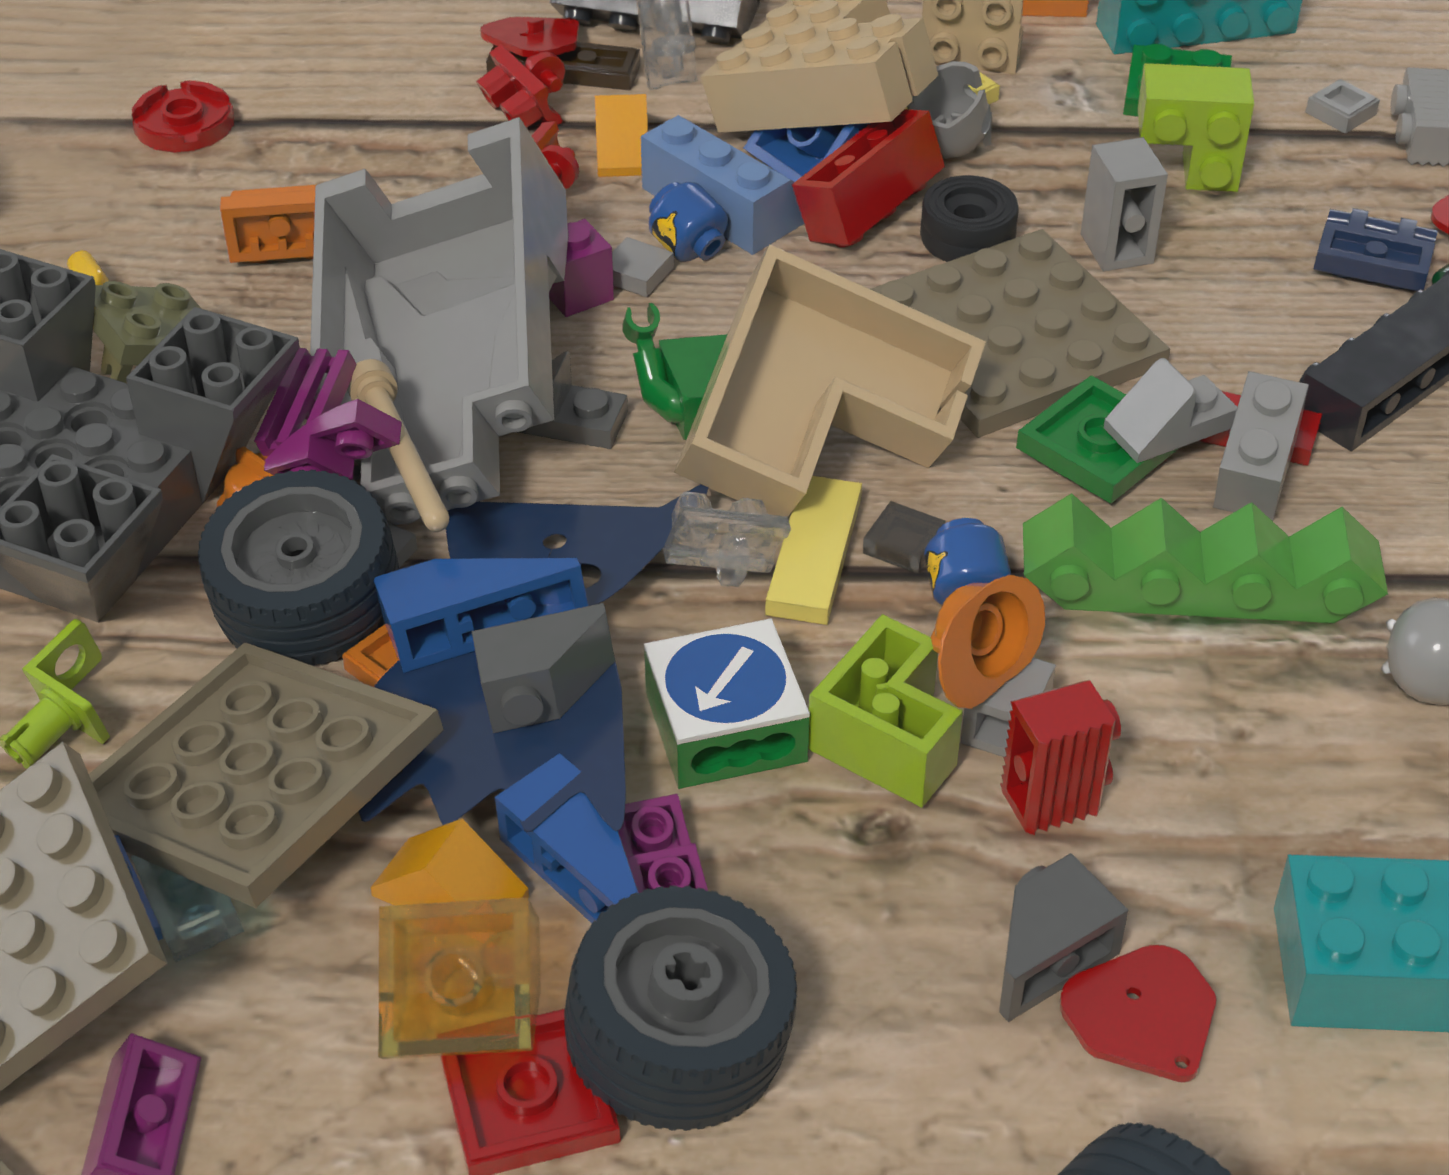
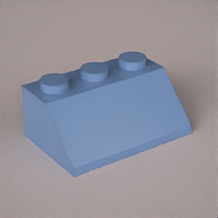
M678 115L641 136L642 189L655 196L662 188L674 182L680 184L685 182L700 184L728 215L727 228L723 235L725 239L748 253L756 254L769 246V244L804 224L792 187L794 181Z

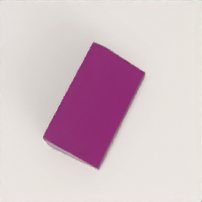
M130 1033L111 1060L81 1175H175L202 1057Z

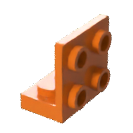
M316 185L235 190L231 192V196L221 197L220 211L230 263L248 261L262 263L274 259L301 257L313 259Z

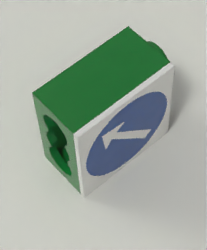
M772 618L644 643L646 695L678 789L808 762L810 712Z

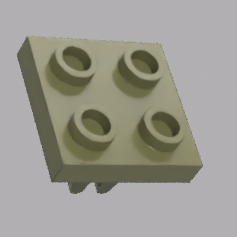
M108 281L103 283V285H96L93 331L104 344L101 373L103 375H111V379L126 383V377L130 374L133 365H139L194 307H201L185 288L171 283H161L156 287H137L122 282Z

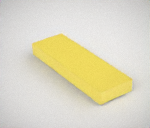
M812 476L806 494L791 513L767 593L765 615L828 625L861 502L862 483Z

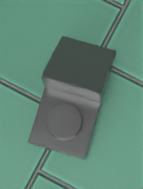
M565 351L552 360L554 420L529 427L518 433L611 449L628 413L627 395L603 391L597 388L572 385L570 352Z

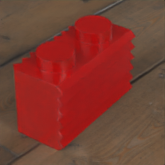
M1090 680L1011 701L1012 710L1009 711L1011 720H1008L1010 729H1007L1009 738H1006L1008 747H1005V765L1002 766L1004 774H1001L1003 783H1000L1003 795L1025 832L1035 835L1038 829L1047 832L1050 825L1060 828L1063 821L1072 824L1075 818L1085 820L1087 814L1097 817L1100 811L1104 786L1110 785L1113 781V769L1109 759L1111 743L1114 740H1118L1121 736V722L1115 706L1108 699L1103 700Z

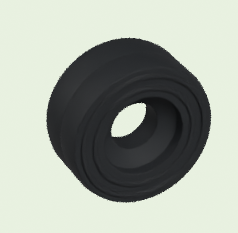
M961 175L943 179L932 185L923 198L920 228L923 245L935 257L949 262L981 249L1015 239L1019 214L1017 198L1007 186L990 178Z

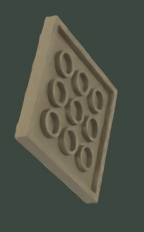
M1043 229L871 288V290L986 341L972 385L965 392L968 397L960 418L977 438L1039 415L1090 375L1114 387L1143 376L1160 358L1169 360L1170 348Z
M243 643L94 769L89 776L114 836H119L127 853L257 908L444 729L438 710L266 649Z
M61 742L0 790V1091L167 964L81 754L64 742Z

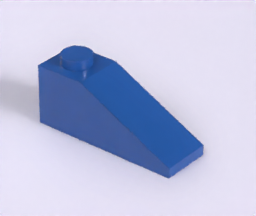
M577 558L433 559L377 576L374 579L385 625L403 673L475 651L472 631L588 606L581 565Z
M559 753L495 796L500 840L587 920L593 923L612 904H617L620 899L628 898L633 893L637 892L638 894L619 833L614 831L600 817L584 793H578L571 797L532 832L524 831L520 820L522 822L581 773L577 767Z

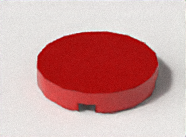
M194 80L180 82L181 88L169 91L167 84L157 86L143 94L132 107L134 133L141 143L160 151L173 153L187 152L211 146L226 137L234 126V110L228 94L225 90L210 83Z

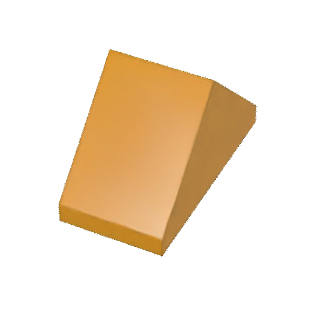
M646 94L596 95L595 118L598 177L642 176L641 136L648 132Z
M463 818L408 838L371 886L373 897L492 948L529 898V888Z

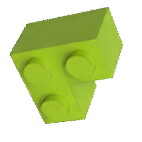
M1144 63L1138 102L1140 138L1144 137L1148 144L1184 145L1183 165L1186 189L1238 192L1254 108L1250 68Z
M882 614L809 695L808 750L921 808L957 766L963 715L962 710L934 697L938 653L933 650L931 637Z

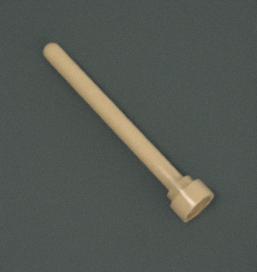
M367 359L356 363L357 365L347 389L351 400L359 399L402 422L400 445L389 447L388 449L425 526L434 532L444 530L449 523V514L393 403L398 391L393 374L389 367L379 360Z

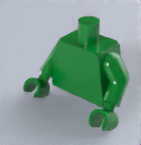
M649 303L647 319L650 326L640 327L633 322L630 307H628L622 324V331L630 342L637 344L638 352L633 353L642 399L647 406L667 422L676 423L682 439L686 441L728 334L659 340V348H655L653 338L660 322L658 308L654 304Z

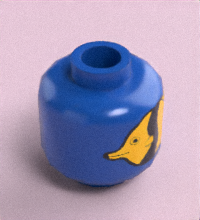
M674 182L668 184L651 201L649 206V231L667 251L674 253V258L679 262L691 261L697 257H700L701 260L710 259L723 247L725 243L723 235L727 228L728 215L700 184L694 182L682 184Z
M960 518L943 524L938 528L936 535L930 539L924 549L932 596L941 606L946 598L957 588L971 583H990L995 579L1011 575L1002 535L995 528L984 525L978 519Z

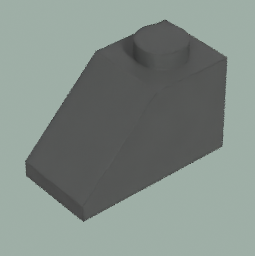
M604 603L472 631L481 685L493 733L560 719L615 662Z
M1072 853L1048 867L1042 865L1031 869L1015 885L999 1013L1007 1022H1010L1062 990L1067 980L1075 974L1107 962L1120 954L1128 909Z

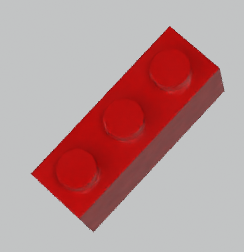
M904 109L892 122L870 123L792 184L810 241L831 243L837 247H848L858 243L863 239L866 231L880 220L894 214L899 204L910 195L923 190L927 186V182L945 168L930 111Z

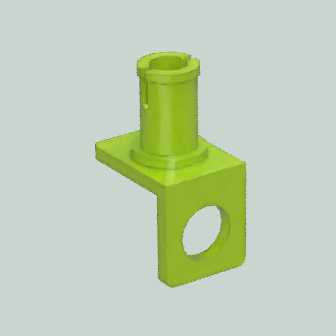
M73 619L22 668L40 701L6 735L3 734L0 737V746L18 764L21 763L26 769L33 765L69 728L72 730L80 729L101 744H104L110 738L108 731L92 704L72 691L102 659V654L88 628L78 619ZM78 645L79 653L74 665L64 674L56 675L55 667L59 656L68 647Z

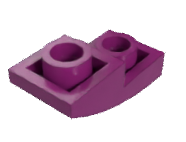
M355 399L321 414L290 435L265 459L264 471L272 475L299 470L327 471L328 473H337L339 476H346L349 480H352L355 459L368 458L375 451L400 445L402 422L359 399Z
M678 793L625 804L624 822L618 833L638 893L646 889L653 890L656 887L662 886L663 888L691 886V888H704L708 891L696 844H691Z

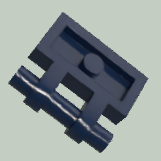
M1353 208L1351 213L1330 209L1313 270L1328 272L1341 278L1353 277L1382 283L1395 289L1424 291L1438 230L1416 226L1417 220L1402 217L1400 222L1369 217V211Z

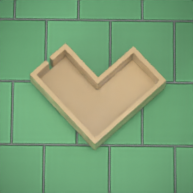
M789 0L783 6L767 13V20L759 27L745 32L742 35V41L733 49L719 54L716 57L717 62L702 74L700 78L718 133L892 122L913 101L912 96H918L939 75L923 17L902 19L900 14H890L886 0Z
M769 244L749 278L674 473L785 521L807 492L831 425L929 468L954 439L968 397L965 392L972 385L986 341Z

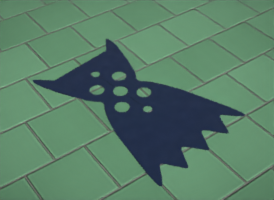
M700 484L660 507L478 501L468 507L447 510L449 523L445 529L450 559L577 558L580 564L594 565L601 571V577L598 582L585 588L588 606L600 604L626 586L678 533L706 497L709 487ZM559 534L566 537V543L562 547L549 549L543 545V541L548 536ZM475 651L403 673L398 660L374 686L383 691L437 709L444 730L359 810L361 821H370L407 791L418 784H424L443 826L458 820L491 793L498 789L506 790L560 753L577 767L581 773L523 822L520 820L524 831L532 832L567 800L578 793H584L588 797L600 817L614 831L618 832L622 828L625 816L626 782L622 687L616 661L560 719L493 733Z

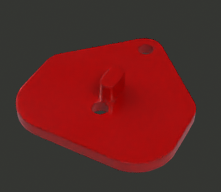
M508 17L484 24L480 32L481 38L484 41L496 46L501 44L508 51L523 57L535 56L541 52H551L559 55L576 49L579 21L566 18Z
M1165 945L1145 946L1079 972L1064 984L1060 996L1061 1014L1083 1048L1091 1056L1176 1082L1185 1083L1196 1077L1216 1006V995L1194 963L1184 953ZM1128 994H1135V995H1137L1139 998H1138V999H1131V998H1129L1127 995H1128ZM1183 1062L1188 1067L1180 1068L1175 1063Z

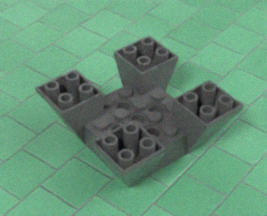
M0 249V589L99 623L225 479L231 466L236 463V450L242 446H247L300 348L299 339L295 336L194 307L126 377L127 383L90 372L96 292L94 277Z

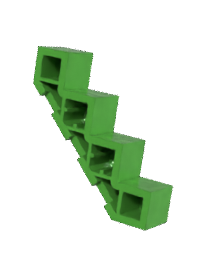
M1071 493L1023 523L1024 576L1065 610L1336 623L1388 595L1379 541L1343 507L1288 536L1251 502L1199 532L1163 498H1160L1111 528Z

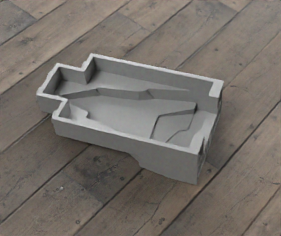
M520 117L468 134V152L483 174L393 204H391L366 168L320 183L315 188L310 355L314 356L317 348L328 349L332 357L336 356L338 350H349L356 363L367 359L382 361L389 367L398 387L397 396L393 403L446 510L468 507L475 502L499 496V436L520 432L529 427L554 420L549 291L553 283L564 281L568 244L566 189ZM325 373L324 376H323V378H322V381H321V383H320V385H319V387H318V390H317V392H316V394H315V396H314V399H315V400L317 399V397H318V395H319V392H320V390H321V388H322V385H323V383H324V381H325L326 376H327L328 373ZM346 391L341 405L352 401L348 391ZM388 448L375 451L368 458L355 459L352 480L361 479V485L377 500L388 523L393 525L408 524L421 518Z

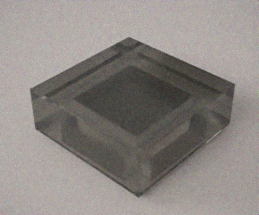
M890 501L864 536L863 554L919 574L926 564L924 556L925 547L930 539L936 535L938 528L945 524L946 521Z

